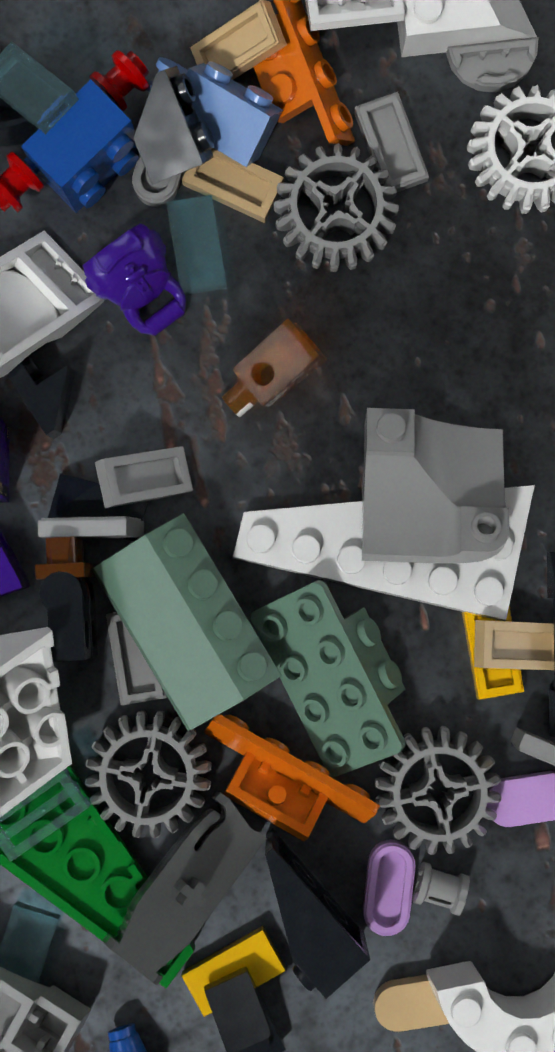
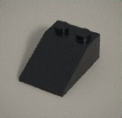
M272 828L266 833L265 856L292 959L296 964L292 970L306 989L312 991L316 987L324 998L327 999L370 961L365 934L296 853Z

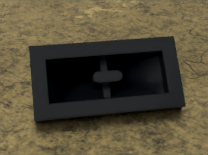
M60 474L48 518L126 516L143 521L149 501L105 508L99 483ZM123 538L133 542L138 540V538Z

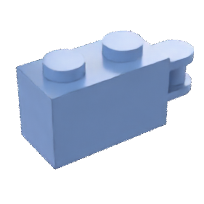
M159 57L156 63V67L159 69L158 72L177 66L180 74L185 73L189 78L196 96L195 102L192 103L199 121L204 120L207 123L213 136L214 148L245 167L257 161L283 109L272 103L273 97L256 86L249 85L245 88L232 80L233 73L215 62L208 61L207 64L202 63L187 70L172 60ZM153 81L148 82L149 87L146 89L148 92H150Z

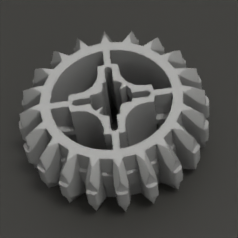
M339 143L334 145L333 156L327 157L322 146L315 149L316 161L314 162L305 154L299 156L298 163L302 171L290 166L285 170V176L290 183L282 182L277 185V193L285 199L274 201V212L284 215L276 220L277 230H291L283 238L284 245L291 247L300 242L301 244L296 251V258L302 260L309 252L313 253L312 267L315 269L321 266L322 258L331 259L329 266L331 272L338 271L339 259L344 258L350 270L356 269L357 253L366 262L372 261L374 253L371 246L380 250L386 247L387 240L381 233H394L396 224L389 218L396 216L399 211V205L389 202V200L396 196V187L391 185L382 186L389 177L387 169L373 173L372 171L377 161L374 156L367 158L364 163L359 162L360 149L358 147H354L351 150L350 157L342 156L343 149ZM330 176L346 178L343 183L337 186H329L319 179ZM361 187L368 194L373 206L374 215L371 224L362 219L363 213L354 204V200L357 198V193ZM303 193L310 198V204L318 211V216L315 218L314 226L310 231L302 222L297 207ZM346 197L343 212L338 210L333 215L330 214L326 220L328 206H336ZM335 230H343L351 236L354 233L359 235L342 242L324 240L328 234Z
M145 710L138 711L136 716L137 726L133 725L127 715L121 716L118 721L122 733L115 727L108 725L103 730V733L110 744L102 740H96L92 745V749L101 755L102 758L90 757L86 761V767L98 771L99 774L88 776L85 779V785L88 787H100L101 789L91 796V804L95 805L105 801L108 806L102 811L100 817L103 820H107L113 813L117 814L120 818L115 825V829L119 832L124 829L127 821L134 823L132 834L133 837L137 838L141 836L144 825H149L152 838H158L161 833L162 822H164L168 831L171 833L177 832L179 826L176 815L183 821L190 823L194 818V814L187 804L196 808H202L205 803L203 796L194 790L206 791L211 786L210 780L198 776V774L206 773L212 768L210 761H196L197 757L206 752L207 747L205 743L197 744L191 748L188 743L194 739L197 731L192 729L190 731L187 730L183 736L178 734L176 731L182 723L180 717H175L169 728L163 726L165 719L164 711H157L153 724H148V715ZM148 737L147 746L142 757L138 759L126 758L124 761L114 760L117 750L123 744L136 738ZM162 741L170 744L180 754L185 764L186 773L178 772V768L169 766L162 757ZM153 753L151 764L154 765L153 773L160 775L162 779L159 780L155 777L145 794V776L137 772L136 768L138 767L142 771ZM112 774L118 775V780L126 781L133 787L135 791V805L125 800L118 792ZM174 786L185 788L183 793L173 803L162 808L149 809L155 791L160 789L172 790Z
M445 726L440 727L437 740H433L432 733L428 727L421 728L423 742L418 744L410 733L405 734L403 737L409 749L404 753L400 751L398 754L393 755L397 759L395 764L387 760H381L379 767L385 773L390 774V778L379 777L375 779L374 783L376 788L389 791L375 798L376 803L381 808L391 807L381 816L383 823L390 825L398 822L393 830L394 837L400 840L410 833L408 845L413 850H416L421 845L423 839H426V850L431 855L436 853L438 842H443V846L448 854L455 852L453 840L460 838L466 848L471 847L472 840L467 833L474 829L478 835H486L487 830L479 821L482 817L494 821L497 814L492 809L486 808L487 803L501 802L502 798L498 792L488 791L489 787L501 782L500 776L497 773H485L495 764L493 758L489 755L478 758L483 749V746L478 741L471 743L465 748L468 736L462 731H459L452 742H450V732ZM438 754H448L463 760L470 768L472 776L462 777L460 774L448 775L444 773ZM424 758V773L422 777L415 783L407 784V789L401 790L403 778L409 768L418 760ZM434 772L443 785L448 787L447 792L442 791L444 797L440 798L441 807L432 794L427 792L428 788L433 789L430 784L435 782ZM469 791H473V796L467 809L461 816L453 820L452 808L454 803L462 797L469 796ZM413 803L415 807L428 806L432 808L437 825H428L413 819L405 812L402 805Z

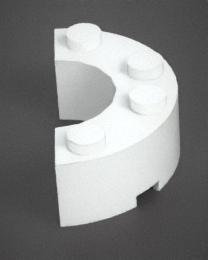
M471 961L426 970L433 994L450 1026L476 1052H555V972L553 977L537 991L525 996H504L486 987L484 980Z

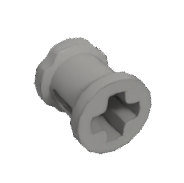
M422 862L416 876L412 902L418 905L428 902L448 908L450 913L460 916L466 903L470 877L461 873L458 876L434 870L430 863Z

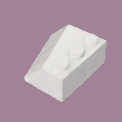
M403 0L405 19L404 21L397 22L401 57L445 53L447 48L452 46L537 37L520 0Z
M49 627L0 635V817L72 764L65 714L60 710L57 687L60 686L58 669L54 667L51 647L54 646L53 633Z

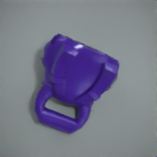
M139 223L129 229L83 264L84 273L87 277L85 279L87 288L95 293L96 297L109 300L119 306L130 325L142 334L156 336L185 314L187 299L181 285L171 275V272L168 271L165 260L166 246L163 244L160 234L154 229L150 230L144 224ZM164 290L174 296L175 299L144 322L142 321L139 308L152 302Z

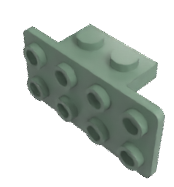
M317 580L252 612L251 621L266 651L280 672V679L324 767L331 776L336 777L398 754L404 749L405 739L387 705L406 689L402 683L399 667L390 659L381 641V634L377 624L369 617L364 607L343 618L326 583Z

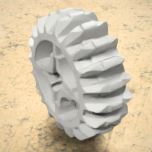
M537 84L532 86L528 97H526L523 90L518 86L512 90L510 99L501 93L496 96L494 107L487 105L482 109L480 113L482 121L474 122L471 128V133L476 138L469 140L467 151L476 156L470 159L468 166L469 170L483 171L475 180L476 187L485 186L488 183L492 186L487 194L488 200L496 199L498 194L506 197L502 206L504 210H509L514 201H519L521 213L527 214L534 201L537 209L540 212H545L550 207V200L555 204V150L551 144V136L555 132V89L551 90L547 97L544 98L541 97V90ZM519 119H532L542 123L534 127L526 126ZM495 135L503 141L501 146L509 153L510 162L505 169L499 162L495 151ZM538 138H542L536 147L537 151L532 156L527 155L519 163L518 160L524 152L523 149L528 144L533 145ZM524 173H533L541 179L546 177L549 180L527 182L517 177Z

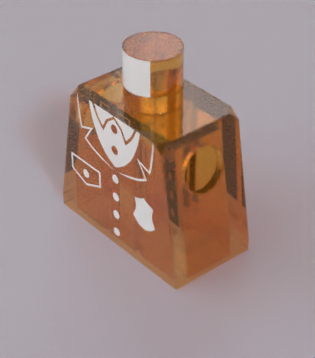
M287 319L234 367L233 371L240 381L228 390L222 398L238 417L245 414L257 402L262 406H272L322 365L327 358L299 324ZM271 365L274 370V378L266 385L262 381L261 373L264 368Z

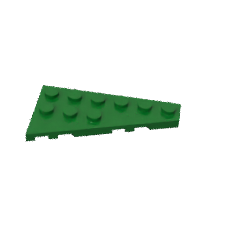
M70 765L0 817V865L103 941L108 932L116 937L119 926L124 920L123 917L128 911L127 907L130 906L133 897L148 879V876L108 819L103 820L100 817L102 813L101 808L98 804H91L90 798L92 795ZM193 941L182 952L178 953L174 959H171L158 970L163 976L159 984L165 989L194 952L195 944Z

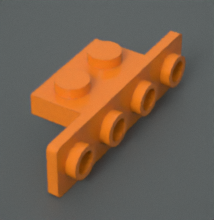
M273 0L278 12L276 18L287 46L253 68L261 89L273 97L272 103L283 109L277 122L285 123L314 105L329 143H339L343 146L354 143L355 138L351 131L353 119L348 108L339 100L334 87L337 83L335 72L328 61L323 58L318 46L320 41L319 31L310 30L308 16L301 0Z
M219 714L212 718L205 730L206 735L243 755L224 795L302 841L309 838L325 803L361 823H366L374 817L380 807L379 804L370 800L369 793L361 787L340 783L330 777L329 771L322 765L313 761L303 762L289 754L288 747L273 738L263 739L249 731L248 725L235 716H222Z

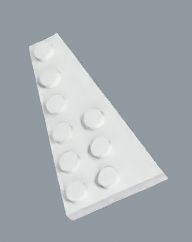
M535 485L504 488L506 508H509V537L503 549L497 555L479 562L443 564L361 561L362 501L244 512L233 558L505 621ZM479 524L477 526L478 530L483 534L489 535L493 533L492 528L487 524Z

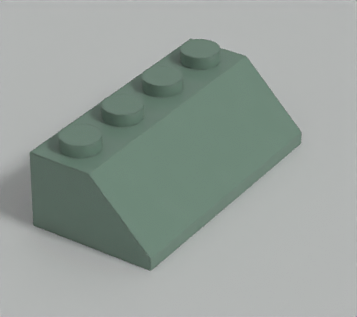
M184 513L145 534L91 569L188 731L244 701L281 677L280 672Z

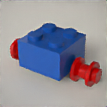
M116 50L111 55L114 67L105 75L94 71L89 76L90 80L21 146L27 155L23 161L12 151L6 156L9 167L0 175V209L3 212L12 207L18 213L23 209L20 197L29 188L40 192L45 187L35 175L37 173L77 213L83 206L90 208L96 204L106 191L104 186L117 174L123 176L135 166L139 159L137 155L139 152L133 140L135 130L132 121L124 113L127 109L124 97L133 88L144 92L149 87L145 79L149 74V70L136 54L129 51L125 55L121 51Z

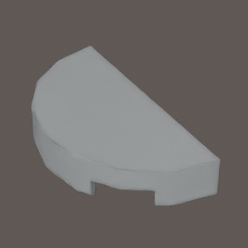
M539 37L452 46L447 48L446 55L451 70L463 84L477 91L496 93L514 87L526 77L537 56Z

